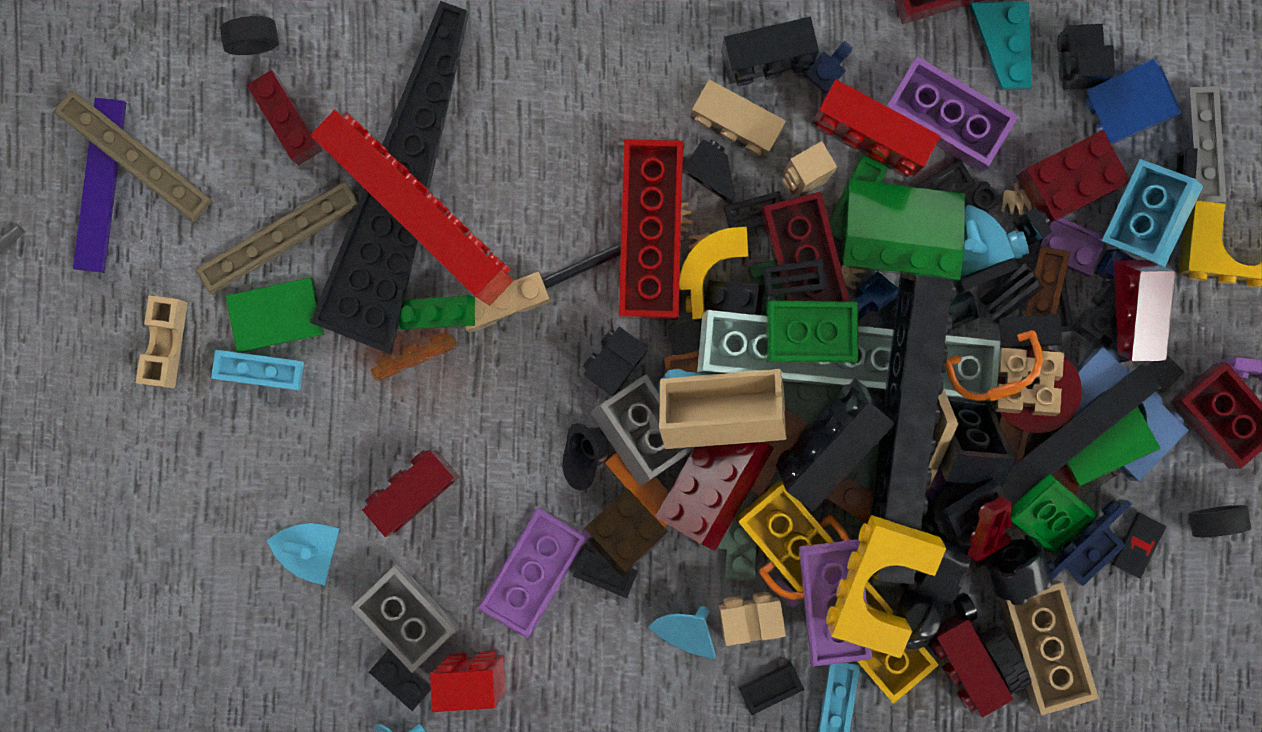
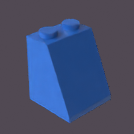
M1156 59L1145 62L1087 90L1089 97L1085 99L1091 114L1097 113L1101 124L1097 125L1098 131L1104 130L1111 144L1118 143L1183 114L1161 64Z

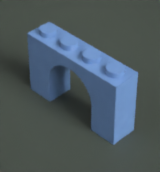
M1104 347L1094 349L1076 368L1081 380L1082 398L1074 416L1086 408L1100 393L1111 388L1132 371L1131 369L1126 370L1119 363L1120 358ZM1156 392L1142 402L1138 408L1158 442L1160 449L1119 468L1130 481H1140L1189 431L1183 425L1184 420L1178 413L1173 410L1168 411L1161 404L1163 400Z

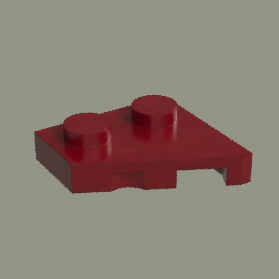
M1001 496L990 503H985L978 513L980 520L977 529L970 537L971 547L968 556L978 562L1010 544L1011 536L1005 533V528L1009 529L1011 527L1010 514L1012 503Z

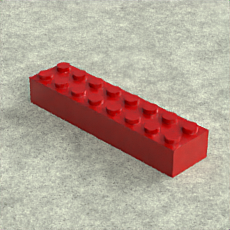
M334 109L311 133L310 136L475 297L490 306L514 281L508 275L511 269L492 252L487 255L490 249L471 231L466 234L470 229L456 218L438 198L431 194L401 162L395 159L349 113L342 116Z

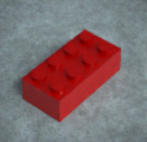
M835 79L813 120V123L817 124L816 128L822 133L829 136L835 134L843 138L842 142L852 149H858L859 147L867 151L869 158L879 163L885 161L893 165V170L905 177H909V175L915 177L925 166L941 135Z
M496 650L479 651V655L467 657V652L449 653V656L445 657L430 674L432 712L496 708L506 690L504 654L496 655Z

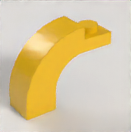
M747 227L727 228L712 233L701 240L688 254L680 273L679 290H691V295L686 296V312L692 313V319L702 318V314L705 312L704 280L711 267L724 259L748 257Z

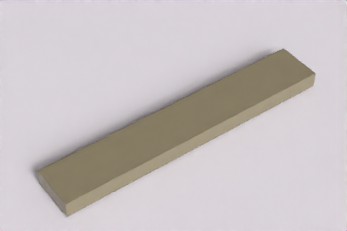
M73 90L68 93L53 111L193 223L211 204L212 200Z
M344 180L195 270L209 294L213 295L356 210L359 201L347 181Z

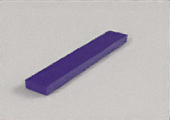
M95 98L94 107L123 129L127 103L123 100ZM90 141L73 269L105 273L119 164Z

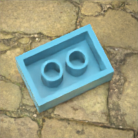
M1140 159L1102 241L1113 248H1118L1123 252L1165 267L1203 185L1194 178Z

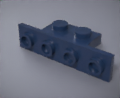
M1123 499L1110 501L1102 509L1104 514L1098 520H1092L1080 531L1082 535L1077 540L1068 541L1059 550L1061 555L1053 562L1049 560L1047 562L1051 572V579L1053 580L1065 569L1079 585L1084 586L1126 546L1110 530L1109 526L1132 504L1128 500Z

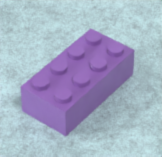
M918 56L910 65L886 105L892 110L941 135L936 144L937 147L959 160L961 159L980 172L989 167L1018 118V115Z

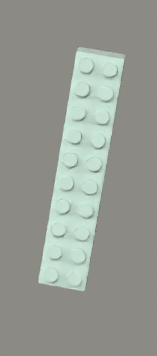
M708 310L702 314L697 373L725 374L781 369L782 380L786 382L844 387L856 378L870 390L885 392L893 330L858 326L857 363L767 362V316ZM946 335L947 358L960 354L962 362L952 366L957 380L967 391L979 394L986 393L987 390L997 387L1001 341ZM942 365L941 377L944 380L943 388L947 397L967 399L955 391L949 381L945 366Z

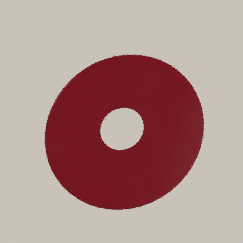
M1033 348L1025 349L1027 350L1026 357L1035 358ZM1064 357L1063 376L1059 381H1054V388L1062 389L1060 413L1057 416L1032 415V407L1024 406L1020 413H1000L1010 424L1027 432L1045 433L1062 427L1075 415L1081 402L1082 385L1077 370ZM998 376L997 387L999 384H1005V377Z

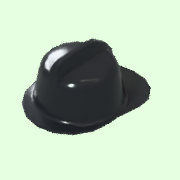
M576 423L572 424L568 429L562 468L568 484L573 489L581 491L589 488L595 478L597 467L608 458L609 445L600 427L587 428L583 424Z
M908 587L905 589L892 614L907 619L912 630L905 648L920 649L932 640L941 625L944 603L915 593L908 589Z

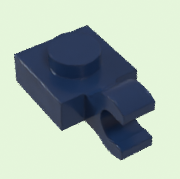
M844 41L831 57L823 52L804 76L827 94L835 79L839 80L846 70L840 65L852 52L853 47Z
M879 271L857 287V295L859 297L852 302H858V321L866 314L870 307L878 312L898 295V288Z

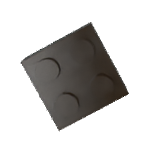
M627 488L584 527L582 535L623 577L666 537L668 530Z

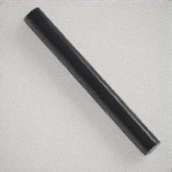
M621 242L542 278L546 289L620 256Z

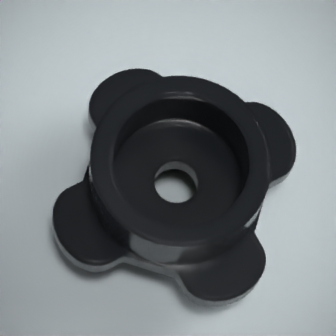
M983 181L978 184V188L974 192L967 194L966 201L968 204H972L974 207L984 210L989 214V210L994 205L1001 203V196L990 187L988 182ZM985 196L986 201H982L981 197Z

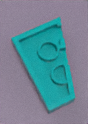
M1029 2L971 3L969 8L979 27L978 32L989 54L988 59L1000 91L1030 90L1032 88Z

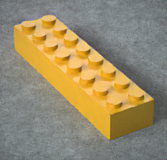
M780 479L735 517L797 592H803L799 547L834 542L804 505L786 492L784 484ZM867 581L865 585L867 604L874 609L893 614V610ZM924 647L920 649L905 648L901 659L871 649L872 659L857 661L893 704L939 666Z

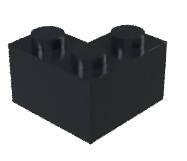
M1103 23L1068 25L1058 35L1057 50L1062 52L1059 79L1064 82V90L1093 88L1108 81L1115 75L1113 45H1104Z

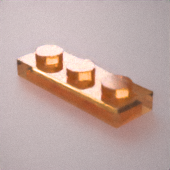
M446 332L431 337V343L421 348L419 344H415L403 350L404 355L393 359L392 355L376 361L377 366L370 369L375 380L381 381L459 347L456 337L452 334L447 336Z

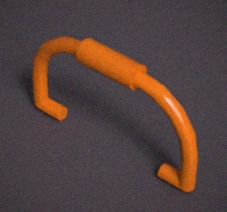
M1030 330L1017 335L1019 342L1030 339L1035 355L1033 370L1025 379L989 389L986 393L977 394L969 392L960 385L952 366L962 362L959 354L947 358L944 365L949 381L955 391L963 397L975 401H994L1021 392L1020 389L1035 380L1042 367V349L1036 332Z
M829 514L819 522L822 528H825L830 523L840 535L842 541L850 540L845 529L833 515ZM772 561L759 570L763 580L780 597L790 600L804 599L803 592L792 593L783 590L768 574V572L776 567Z

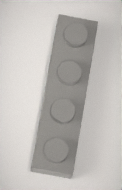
M1219 86L1190 87L1186 90L1190 148H1198L1196 180L1203 185L1197 201L1224 203L1226 202Z

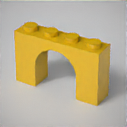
M1196 200L1183 229L1179 273L1188 274V279L1206 281L1207 277L1218 278V283L1236 284L1237 280L1246 281L1248 287L1262 288V261L1255 266L1241 264L1231 258L1224 248L1222 230L1225 204Z
M871 515L868 524L864 523L860 529L858 538L860 544L857 551H853L849 557L847 565L849 569L846 579H841L836 593L838 599L835 606H831L827 612L826 624L828 625L831 637L901 659L912 633L909 623L905 618L874 609L868 605L863 599L865 585L876 571L893 565L908 567L935 576L946 547L938 536Z

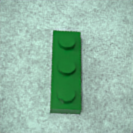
M465 295L404 300L403 308L400 312V330L475 326V296Z

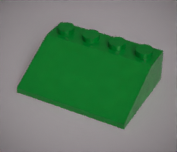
M849 179L839 253L840 266L900 274L901 271L934 274L951 278L953 281L960 280L964 255L965 194Z

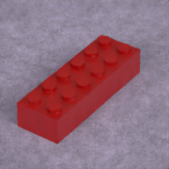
M624 139L619 319L678 320L683 141Z

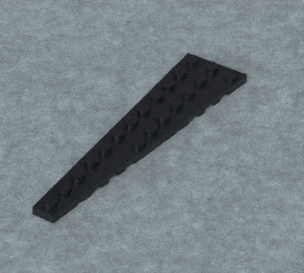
M440 1L382 143L389 153L401 162L428 190L431 185L469 17L467 10ZM365 188L310 323L392 355L400 322V312L403 308L418 240Z

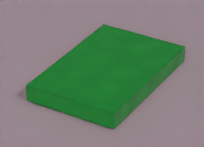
M311 277L225 296L237 353L324 335L322 327L310 323L318 303L313 278Z
M766 302L767 362H858V302Z
M1137 406L1068 461L1066 466L1077 487H1080L1158 451L1160 446Z
M1051 473L1015 503L1011 508L1010 514L1011 522L1029 536L1037 538L1042 546L1052 554H1055L1098 516L1091 507Z

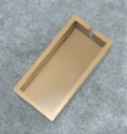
M781 369L660 379L659 430L665 449L786 440L785 398Z

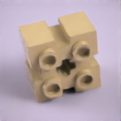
M1001 349L998 376L1005 377V384L1016 380L1019 382L1025 379L1033 370L1035 358L1026 357L1027 350ZM1042 351V367L1039 375L1035 378L1037 384H1034L1032 389L1024 387L1020 389L1021 392L997 399L995 412L1020 413L1024 406L1032 407V415L1057 416L1060 413L1062 389L1054 388V381H1059L1063 376L1064 353Z
M770 591L752 594V600L743 601L741 596L724 598V603L718 604L725 645L731 646L750 643V641L756 640L763 641L786 637L781 602L777 599L776 595L772 596Z

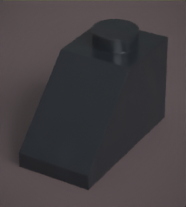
M703 139L683 167V173L731 204L735 198V191L728 155L724 153L725 148L714 140L707 142Z

